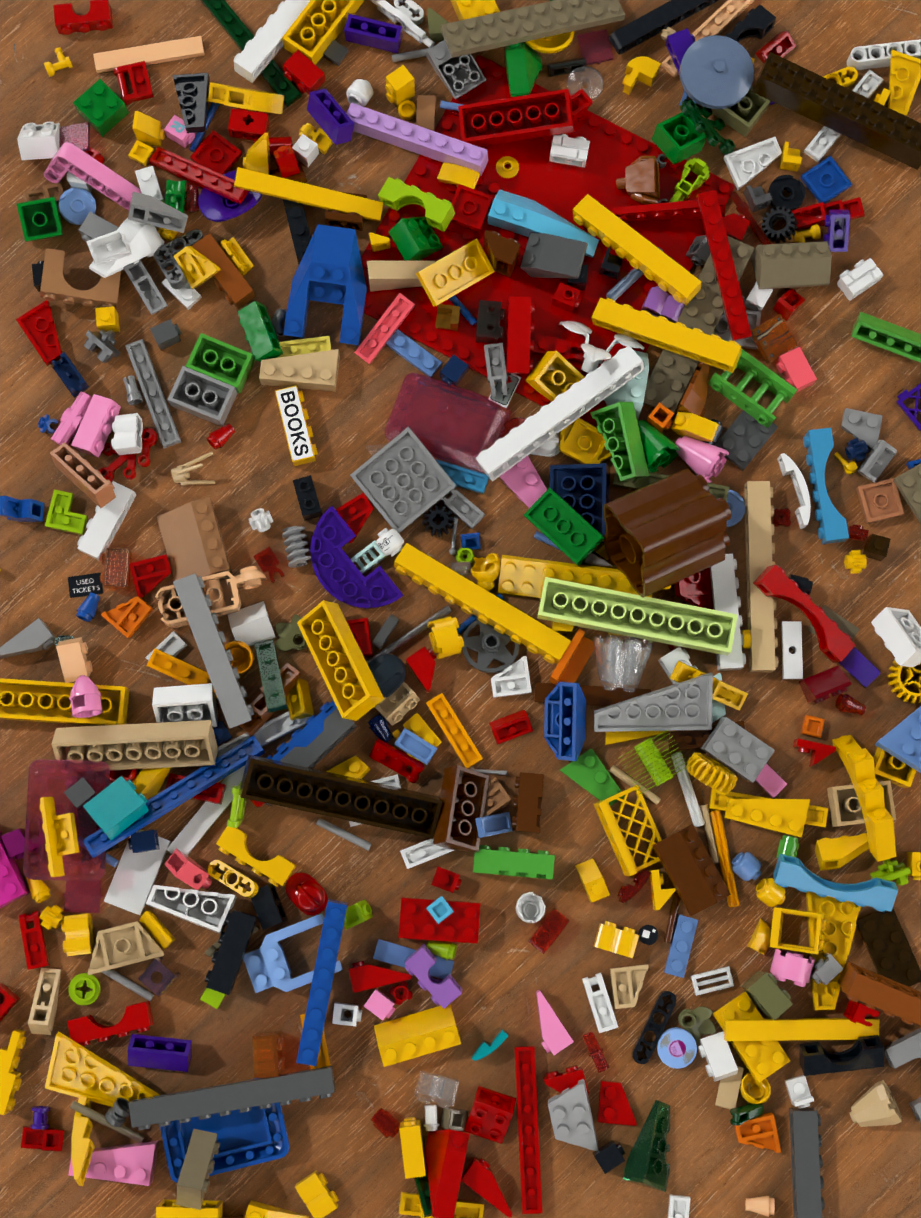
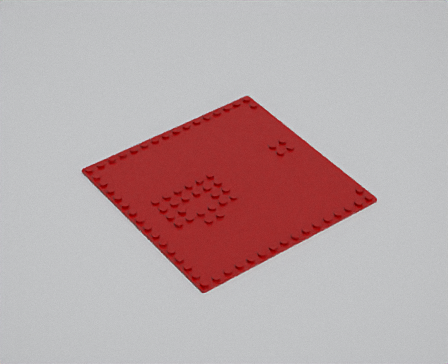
M480 55L477 56L475 61L486 81L456 100L453 97L451 102L467 105L511 98L506 68ZM534 83L530 94L549 92V90ZM446 109L435 128V132L462 141L459 111ZM586 110L574 121L575 132L565 133L571 138L584 137L587 141H590L585 168L550 162L549 157L553 139L548 142L544 137L480 146L487 149L488 162L482 176H479L474 190L493 196V200L499 189L534 200L589 233L587 228L583 225L579 226L574 221L573 208L587 194L611 212L613 207L643 205L634 201L626 193V189L618 190L616 179L624 178L625 168L640 156H655L657 158L660 154L664 153L657 145ZM423 155L418 157L404 182L406 185H414L424 193L430 192L440 200L446 199L449 202H452L457 189L455 184L442 183L437 179L443 162ZM510 156L517 160L519 171L514 177L504 178L497 173L496 164L502 157ZM667 157L664 160H660L661 162H667L664 168H659L660 198H657L658 201L665 198L669 202L673 197L675 187L681 181L685 168L684 165L687 160H683L675 165ZM506 164L504 167L509 169L511 165ZM690 171L685 180L693 185L698 175ZM709 172L710 176L702 186L693 190L688 200L684 199L683 201L697 200V194L716 190L717 197H724L726 205L735 186ZM410 204L400 208L398 211L389 208L375 234L388 237L390 239V248L374 252L369 242L361 256L367 286L364 314L379 321L398 294L401 293L413 302L415 306L397 330L448 358H451L454 354L467 363L469 369L488 378L484 345L503 343L506 366L507 300L509 296L532 297V302H535V313H531V321H534V332H531L530 340H535L536 334L572 341V343L585 344V336L583 334L574 333L563 325H559L563 321H575L586 325L592 330V333L589 334L590 345L606 351L615 339V334L619 333L593 325L592 315L599 299H606V294L634 269L629 261L623 258L617 280L599 274L608 247L602 243L601 239L595 236L599 242L592 258L585 255L583 265H588L586 289L580 291L579 297L582 300L579 307L574 308L571 313L552 305V299L560 282L567 284V278L530 277L520 267L529 237L488 224L490 206L480 232L450 222L445 232L432 227L435 234L439 237L443 248L420 260L436 262L475 239H478L486 254L484 249L486 230L490 232L496 231L506 239L512 238L521 245L519 260L511 277L494 272L455 295L477 320V323L471 326L460 313L458 331L436 328L438 305L433 307L423 286L370 292L367 261H405L391 238L389 231L401 219L425 217L426 210L422 206ZM702 219L625 222L653 245L660 247L666 255L689 272L693 263L686 254L696 236L706 235ZM611 248L610 254L618 256L615 250ZM643 274L615 301L620 305L628 304L635 310L641 311L649 290L652 287L658 286V284L654 280L647 279ZM449 299L440 303L444 305L454 306ZM636 340L645 348L644 350H642L641 348L632 349L634 351L646 353L650 344ZM620 343L615 344L609 351V354H611V358L615 356L620 349L626 348L627 346H623ZM572 349L570 351V354H577L583 356L585 353L584 351H577ZM530 351V359H533L534 369L543 356L533 354ZM568 360L572 366L586 377L588 373L581 369L583 362L579 363ZM529 370L528 375L516 374L521 379L515 389V393L542 407L551 403L550 400L525 381L533 370ZM604 400L582 415L580 419L597 428L598 424L592 418L590 412L607 407V404Z

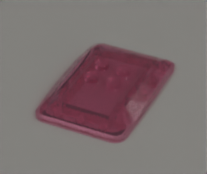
M409 373L404 378L385 428V437L391 441L407 427H410L432 456L480 473H485L479 466L476 457L481 451L490 448L496 440L503 437L511 411L508 406L504 408L489 399V397L452 384L449 386L443 381L421 374Z
M42 759L31 763L28 776L23 872L28 879L95 881L104 876L106 851L92 858L82 841L101 828L90 817L83 805L77 809L64 792L83 777L95 791V794L83 803L85 805L109 786L110 768L107 763L103 761ZM41 797H54L56 816L74 813L80 853L62 856L65 873L62 877L51 878L48 870L49 862L45 850L46 840L42 828V813L40 811Z

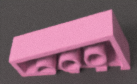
M159 1140L94 1148L86 1178L149 1186L154 1180ZM72 1158L70 1161L68 1174L69 1176H74Z

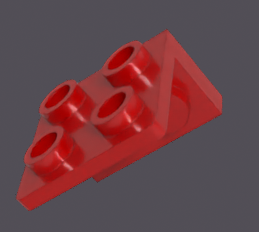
M478 1086L464 1131L502 1144L513 1116L516 1098Z

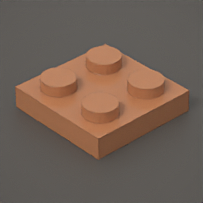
M894 478L856 488L866 524L904 515L898 489L893 482Z

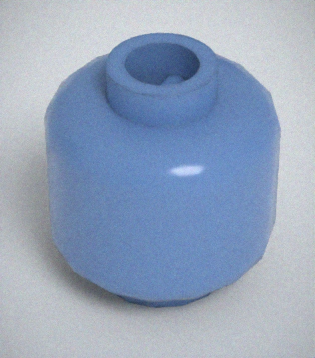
M740 852L732 861L733 872L744 881L756 880L761 874V862L750 852Z

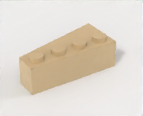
M339 349L261 360L259 375L261 385L279 387L297 385L301 389L336 392L340 359Z

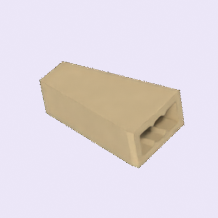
M367 261L370 292L421 287L422 285L416 273L435 261Z

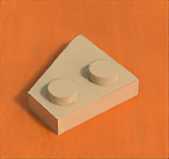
M648 964L610 968L614 1009L635 1007L645 974L649 968Z

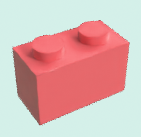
M800 347L779 356L776 361L779 373L783 374L786 379L785 381L798 389L796 393L813 385L817 380Z

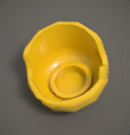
M747 1073L741 1080L740 1092L747 1102L761 1104L766 1102L771 1095V1086L767 1079L756 1083L753 1076Z

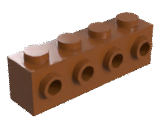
M210 233L192 245L195 250L220 267L221 270L212 277L215 279L214 284L220 292L222 290L225 292V299L230 306L234 304L239 309L256 297L254 290Z

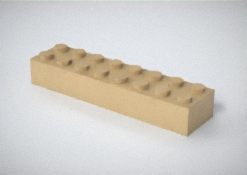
M211 720L56 728L51 744L60 773L215 765L218 752Z

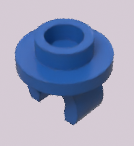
M47 414L44 417H40L38 422L40 432L44 433L46 431L54 434L56 430L50 428V423L58 424V420H49V415Z

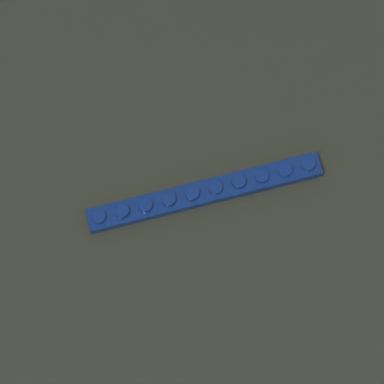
M252 736L217 757L215 765L199 768L147 800L146 806L149 811L113 840H110L99 829L82 841L92 858H95L245 766L248 754L259 757L265 752L255 736Z

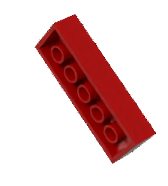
M569 89L458 106L462 141L478 147L575 132Z

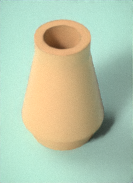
M769 1196L746 1198L745 1211H751L768 1217L769 1215H774V1198H769Z

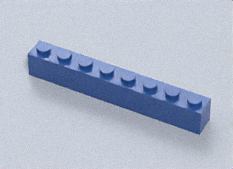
M328 899L296 1063L311 1066L317 1065L348 902Z

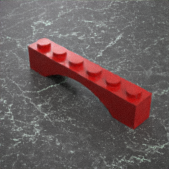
M768 566L753 582L765 596L786 600L806 615L815 629L820 650L833 663L842 662L854 648L855 644L851 641L852 638L847 633L842 632L838 628V624L834 620L829 619L825 615V611L821 607L816 606L811 601L812 598L807 593L802 592L798 588V584L794 580L789 579L780 566Z

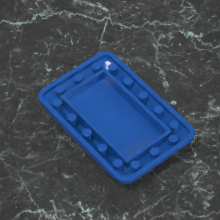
M279 1102L272 1103L270 1108L259 1109V1106L251 1107V1111L239 1113V1109L232 1110L229 1115L219 1116V1113L211 1114V1118L199 1120L197 1116L192 1117L189 1122L179 1123L178 1120L170 1121V1125L160 1127L171 1179L178 1183L193 1129L218 1134L217 1142H220L218 1155L214 1154V1170L209 1176L283 1158L290 1149L283 1112Z

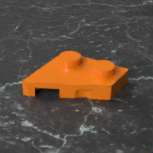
M137 596L126 603L117 605L114 609L102 612L101 616L124 636L131 638L154 608Z
M772 1112L752 1118L739 1126L734 1125L739 1143L751 1144L757 1148L774 1150L776 1153H781L775 1118Z

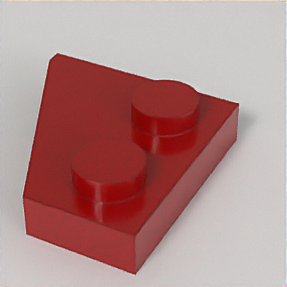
M600 1080L597 1122L637 1125L621 1082Z

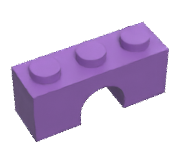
M423 944L405 960V968L410 975H415L419 979L418 984L424 991L428 990L431 993L433 1002L437 1006L441 1005L444 1009L462 994L463 989L450 974L442 980H436L431 977L429 969L436 963L437 958Z

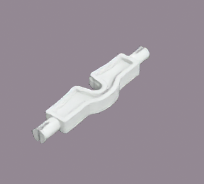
M370 0L393 23L400 22L403 30L420 44L423 42L429 48L434 46L435 42L426 36V32L414 24L401 10L394 8L386 0Z

